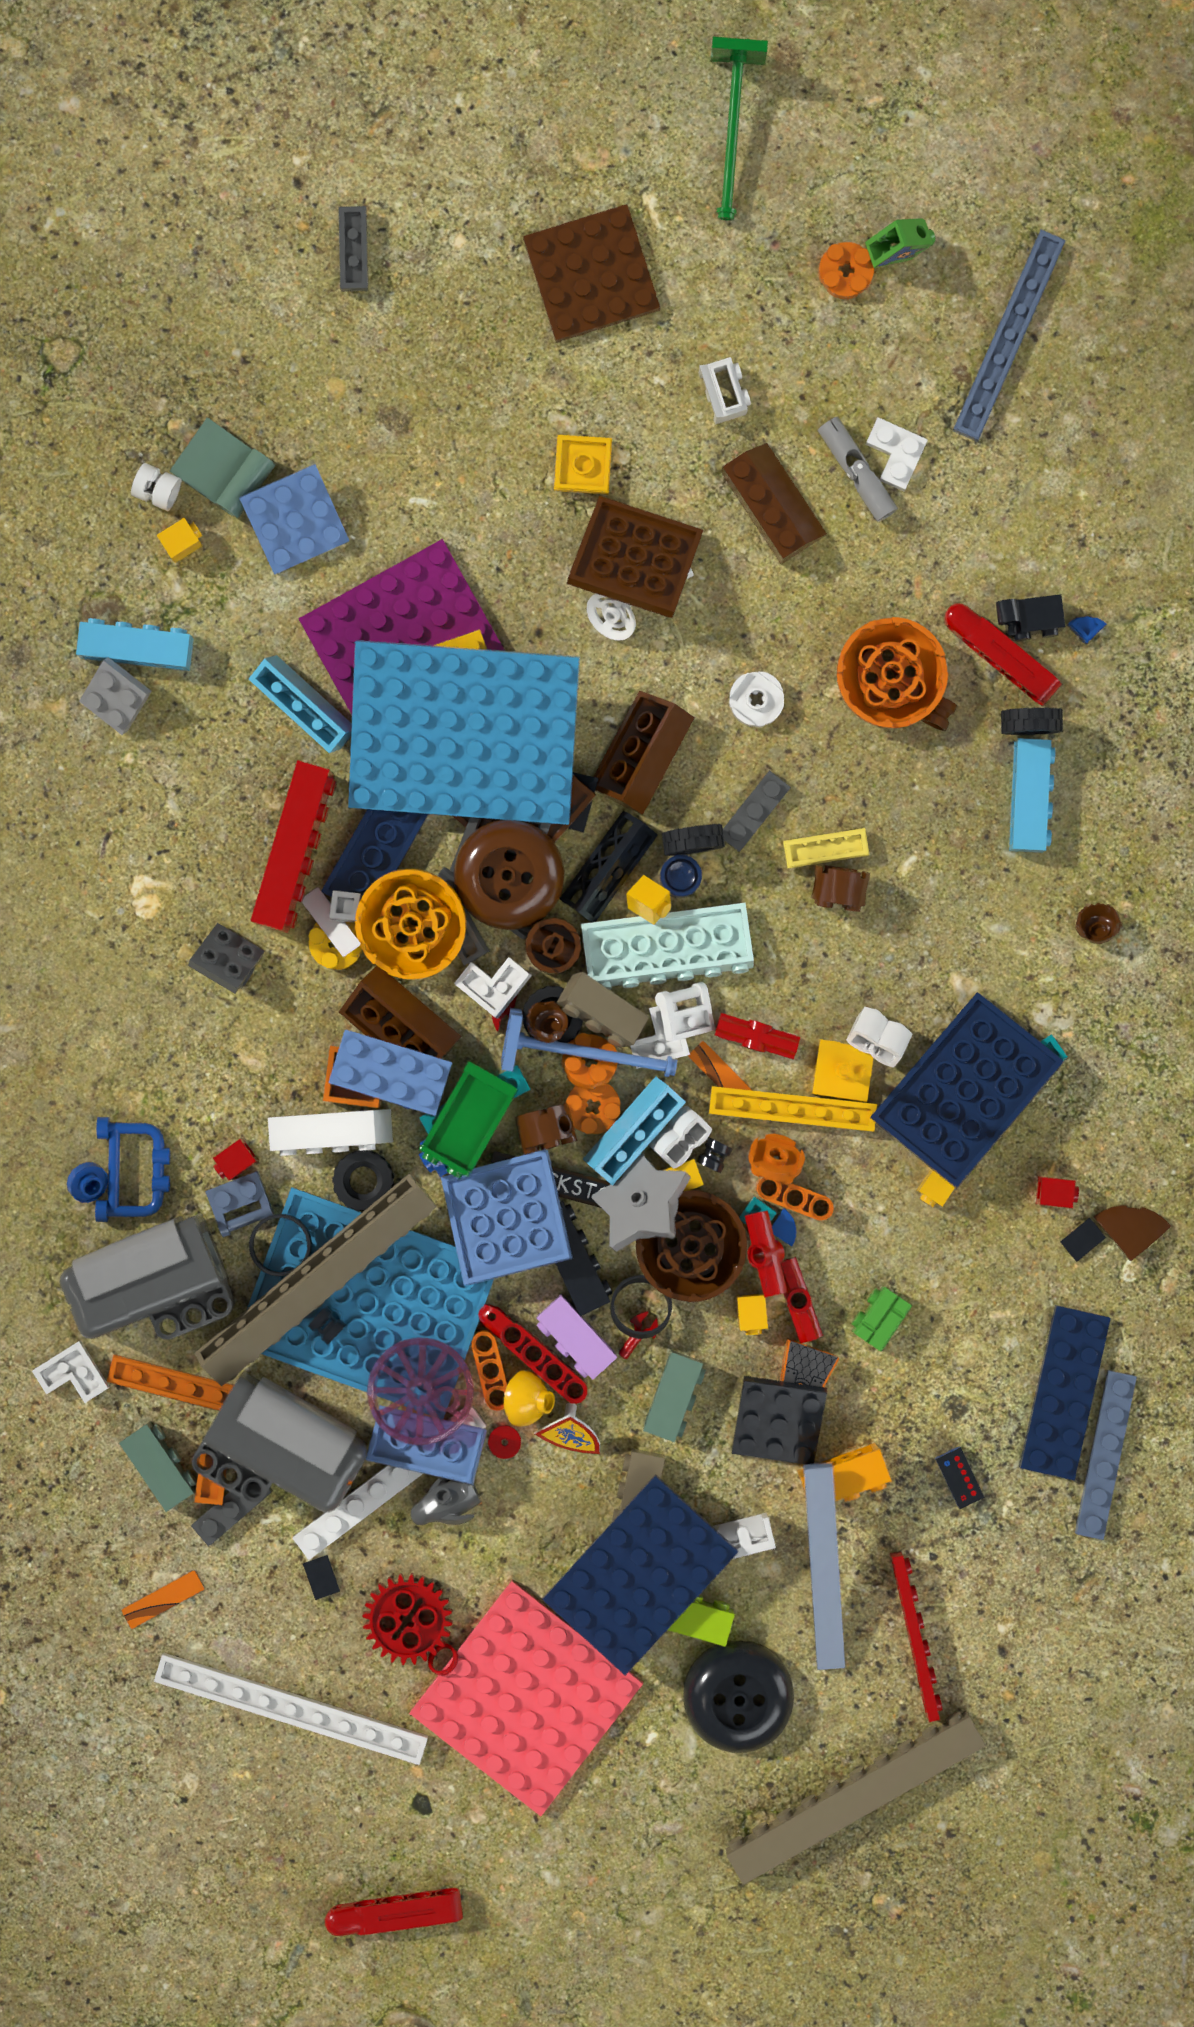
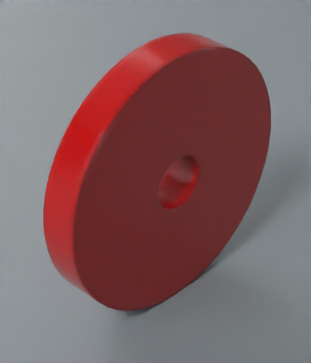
M498 1426L490 1433L488 1446L494 1456L500 1459H509L519 1452L521 1437L518 1431L511 1426ZM503 1439H506L508 1441V1444L503 1445L501 1441Z

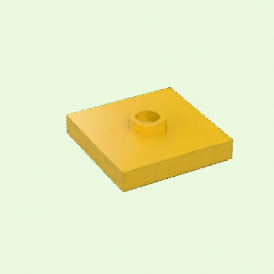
M557 435L554 491L609 495L612 438Z

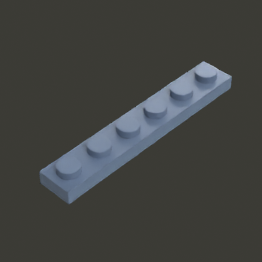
M1111 1370L1107 1371L1075 1528V1534L1104 1540L1137 1378L1135 1375Z

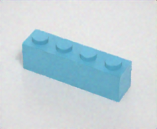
M89 618L88 623L80 622L76 655L81 659L103 661L109 657L115 663L190 671L194 638L187 634V630L181 628H170V632L159 631L160 627L154 625H143V629L132 628V624L118 621L114 626L105 625L104 620Z
M277 655L264 658L249 677V680L328 753L340 750L351 737L352 723Z
M1018 738L1014 741L1009 851L1042 853L1046 851V846L1051 845L1052 833L1051 830H1047L1048 819L1052 818L1053 803L1049 802V791H1053L1054 775H1050V764H1054L1056 754L1055 747H1051V740Z
M655 1076L587 1153L583 1160L613 1186L686 1102L666 1083Z

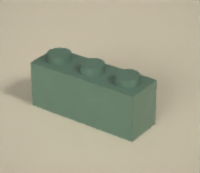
M673 1350L670 1351L643 1426L644 1432L675 1442L677 1436L682 1438L687 1422L683 1420L686 1410L692 1411L696 1400V1395L692 1393L696 1384L701 1385L706 1369L702 1368L703 1362L701 1360Z
M150 1421L119 1444L165 1512H167L196 1491L195 1485L197 1481L189 1470L185 1471L179 1463L181 1457L175 1448H169L163 1440L166 1436L158 1424L153 1425Z

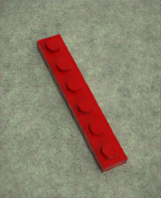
M901 1551L890 1553L925 1714L929 1722L940 1720L938 1711H943L940 1695H934L932 1684L937 1683L933 1666L928 1667L926 1657L931 1656L927 1639L922 1640L920 1629L925 1627L921 1612L916 1613L914 1602L918 1601V1595L915 1585H910L908 1575L912 1574L909 1557L904 1558Z

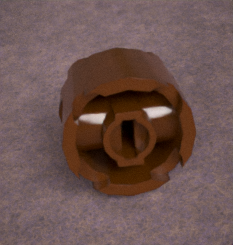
M822 865L815 866V880L811 898L815 899L814 903L816 906L833 908V903L842 904L844 910L860 912L861 906L866 905V891L870 873L862 871L861 876V873H858L856 869L825 865L823 871Z
M558 918L545 919L535 924L529 931L525 943L527 956L532 965L541 972L551 975L563 974L571 969L578 961L581 952L580 937L576 929L567 921Z
M568 1103L515 1117L524 1155L540 1151L539 1145L541 1150L559 1146V1140H561L562 1145L578 1141Z

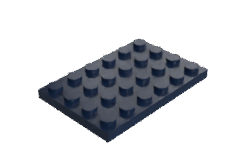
M977 992L872 1114L870 1119L957 1190L1064 1064V1061Z
M655 1474L546 1593L542 1600L626 1676L737 1555L739 1550Z

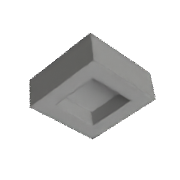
M333 891L329 918L331 920L347 922L357 921L355 920L356 911L362 895L359 893Z

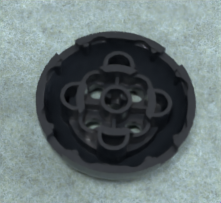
M730 1640L727 1641L726 1647L716 1644L704 1651L694 1661L685 1679L683 1703L690 1725L705 1742L722 1751L747 1753L767 1746L785 1729L794 1706V1689L787 1668L775 1653L763 1645L752 1641ZM737 1674L745 1676L746 1680L743 1685L734 1683V1677ZM719 1693L723 1694L726 1698L725 1702L721 1705H718L713 1700L714 1696ZM757 1694L763 1695L765 1702L759 1705L754 1704V1696ZM737 1696H743L744 1702L736 1704L734 1699ZM736 1714H742L745 1717V1721L737 1725L733 1722V1717Z

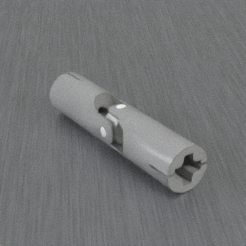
M835 417L818 429L819 434L847 476L854 481L858 494L877 523L897 511L898 507L879 478L870 470L868 462L839 417ZM847 456H853L858 459L850 468L846 462Z

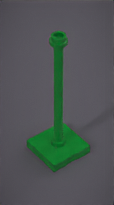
M714 36L712 39L710 61L732 64L721 207L716 208L719 220L733 221L734 215L737 214V210L732 208L743 65H765L768 50V41Z

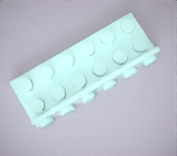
M746 903L669 912L666 917L660 918L654 925L640 916L581 924L587 974L609 990L612 989L611 986L622 985L623 988H633L639 986L641 982L649 981L650 984L654 985L666 982V979L677 978L678 981H687L693 979L695 975L705 974V977H717L721 975V972L732 971L733 974L748 972L749 968H753L754 965Z

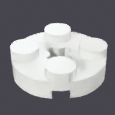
M759 671L740 676L730 691L729 706L733 715L744 725L761 728L775 721L784 706V694L779 681L771 674ZM759 692L762 693L761 700L764 704L751 705L752 699L749 695L751 693L757 695Z

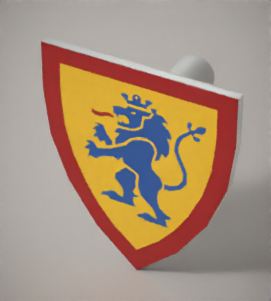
M574 1403L566 1404L563 1418L534 1432L536 1436L555 1446L581 1453L600 1454V1442L597 1435L587 1424L575 1417L577 1405Z

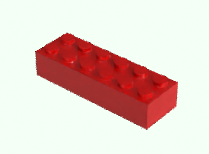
M299 760L296 762L250 920L257 925L284 933H289L290 928L294 929L299 915L295 911L297 902L302 903L306 892V886H303L305 875L310 876L314 864V860H311V854L313 849H318L322 836L318 831L320 823L326 822L329 813V807L326 804L328 796L333 797L337 785L334 774L330 769Z

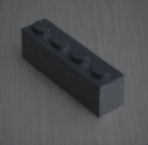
M562 1200L560 1205L572 1259L555 1264L581 1317L610 1303L609 1295L613 1294L607 1279L601 1281L597 1270L601 1269L595 1254L589 1256L585 1245L589 1244L583 1229L577 1231L573 1220L577 1219L571 1204L565 1206Z

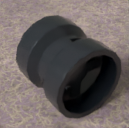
M708 1137L705 1142L706 1149L704 1153L699 1155L696 1162L721 1174L724 1168L723 1162L726 1157L730 1156L733 1149ZM713 1151V1152L719 1154L720 1156L717 1157V1156L711 1154L710 1152Z
M327 1306L308 1324V1327L313 1332H318L321 1335V1340L327 1345L346 1326L341 1319H336L333 1316V1311ZM330 1319L331 1322L322 1330L321 1327Z

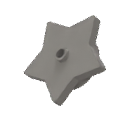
M641 1153L624 1172L621 1179L616 1181L613 1186L609 1185L594 1193L592 1199L610 1216V1247L617 1252L638 1238L646 1239L654 1236L674 1238V1217L678 1209V1198L690 1181V1175L685 1171L656 1170Z

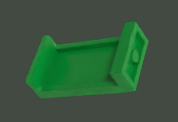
M470 1061L465 1066L461 1078L424 1143L419 1148V1150L424 1152L422 1158L434 1165H437L438 1161L448 1166L446 1171L459 1179L463 1175L466 1177L471 1175L519 1090Z

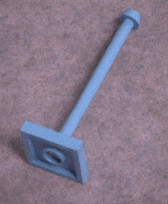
M510 1008L501 1057L502 1070L513 1072L517 1049L522 1050V1047L664 1071L665 1077H669V1075L675 1076L677 1059H672V1056H667L666 1060L557 1041L553 1043L537 1041L534 1037L525 1036V1033L520 1032L523 1018L522 1010Z

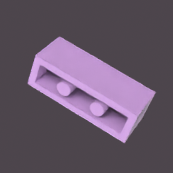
M562 1294L537 1315V1319L540 1321L537 1327L546 1337L551 1334L558 1341L555 1345L556 1348L565 1357L570 1355L577 1362L574 1367L584 1378L589 1375L593 1380L617 1358V1354L582 1316L580 1317L579 1312Z

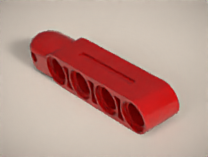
M956 603L947 609L944 622L948 630L1033 701L1041 706H1045L1062 685L1058 678L988 620L979 616L965 604Z
M485 1304L479 1310L478 1316L482 1324L564 1399L574 1404L585 1400L588 1391L585 1380L525 1326L511 1319L499 1307ZM489 1313H494L496 1318L491 1319ZM510 1327H516L519 1329L521 1337L515 1342L509 1341L505 1336V1331ZM530 1346H537L541 1349L542 1355L537 1360H531L526 1355V1349ZM552 1364L559 1365L563 1371L562 1375L558 1378L549 1377L546 1371L548 1366ZM571 1383L581 1384L583 1392L580 1396L573 1397L568 1393L567 1388Z
M445 1888L338 1904L327 1912L325 1927L334 1936H346L353 1934L370 1935L457 1922L463 1919L460 1890L458 1888Z

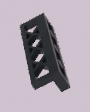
M623 810L559 900L577 911L591 923L596 922L658 834L644 822ZM627 821L633 823L626 833L621 834V829ZM615 845V850L612 854L605 857V851L608 847ZM599 867L597 875L589 879L592 869ZM582 890V895L575 904L571 899L577 891Z

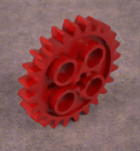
M399 1573L398 1582H395L390 1576L387 1579V1587L381 1582L378 1584L380 1593L376 1591L370 1593V1596L375 1601H366L365 1606L371 1610L363 1612L362 1615L363 1618L370 1620L363 1625V1629L371 1630L366 1636V1640L375 1639L376 1641L372 1649L381 1647L383 1650L380 1657L390 1653L391 1663L397 1657H401L402 1665H405L407 1658H411L413 1665H416L417 1656H421L426 1662L428 1651L433 1655H437L438 1651L435 1645L445 1646V1641L441 1636H450L451 1632L444 1628L453 1624V1620L446 1618V1616L452 1614L453 1610L444 1608L449 1602V1598L440 1599L443 1588L434 1591L435 1581H431L428 1585L424 1584V1575L420 1577L419 1581H415L414 1573L410 1574L408 1580H405L403 1574ZM401 1593H407L411 1596L412 1603L403 1606L398 1602L397 1596ZM422 1598L423 1602L415 1611L412 1622L409 1621L398 1638L393 1639V1634L402 1624L403 1615L407 1616L417 1600ZM424 1609H429L434 1613L435 1618L430 1622L423 1621L420 1617V1612ZM384 1616H391L394 1618L396 1625L393 1628H385L381 1623V1619ZM408 1632H413L418 1636L419 1641L416 1644H408L404 1640V1635Z

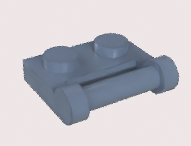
M258 1171L205 1191L223 1238L231 1235V1232L274 1215ZM259 1200L261 1204L260 1209L229 1221L226 1220L225 1213Z

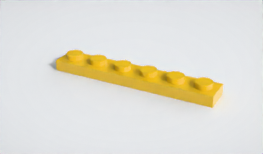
M715 1086L711 1087L709 1114L872 1132L875 1131V1122L870 1117L877 1110V1104Z

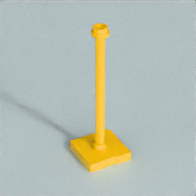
M820 1039L812 1094L867 1102L873 1057L868 1053L859 1051L850 1044Z

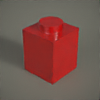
M241 1138L213 1157L216 1162L213 1167L222 1179L226 1177L230 1181L259 1160L246 1141Z
M1038 1176L1035 1204L1073 1208V1203L1078 1202L1079 1186H1075V1180Z

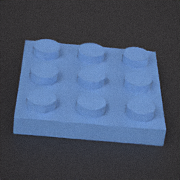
M315 464L239 497L274 575L349 542V538Z

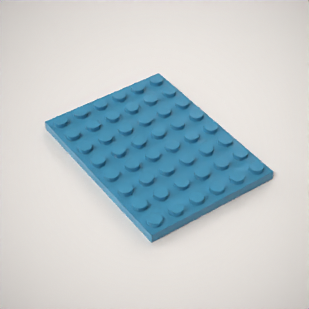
M355 641L348 808L569 825L580 657Z
M291 1187L282 1214L296 1217L307 1227L312 1240L310 1256L363 1213ZM280 1218L263 1264L266 1268L276 1272H286L293 1270L303 1261L307 1251V1239L298 1224L289 1219ZM410 1230L405 1236L400 1237L389 1246L384 1254L377 1256L362 1272L353 1276L342 1289L334 1292L319 1308L310 1312L299 1325L291 1328L276 1344L271 1345L262 1354L430 1416L444 1419L479 1322V1310L486 1303L494 1279L469 1286L464 1285L456 1246ZM261 1270L247 1309L286 1276H273ZM326 1306L333 1311V1316L336 1319H341L346 1324L342 1331L328 1345L321 1340V1335L318 1332H313L308 1327V1324ZM329 1319L321 1327V1329L323 1330L331 1322V1320Z

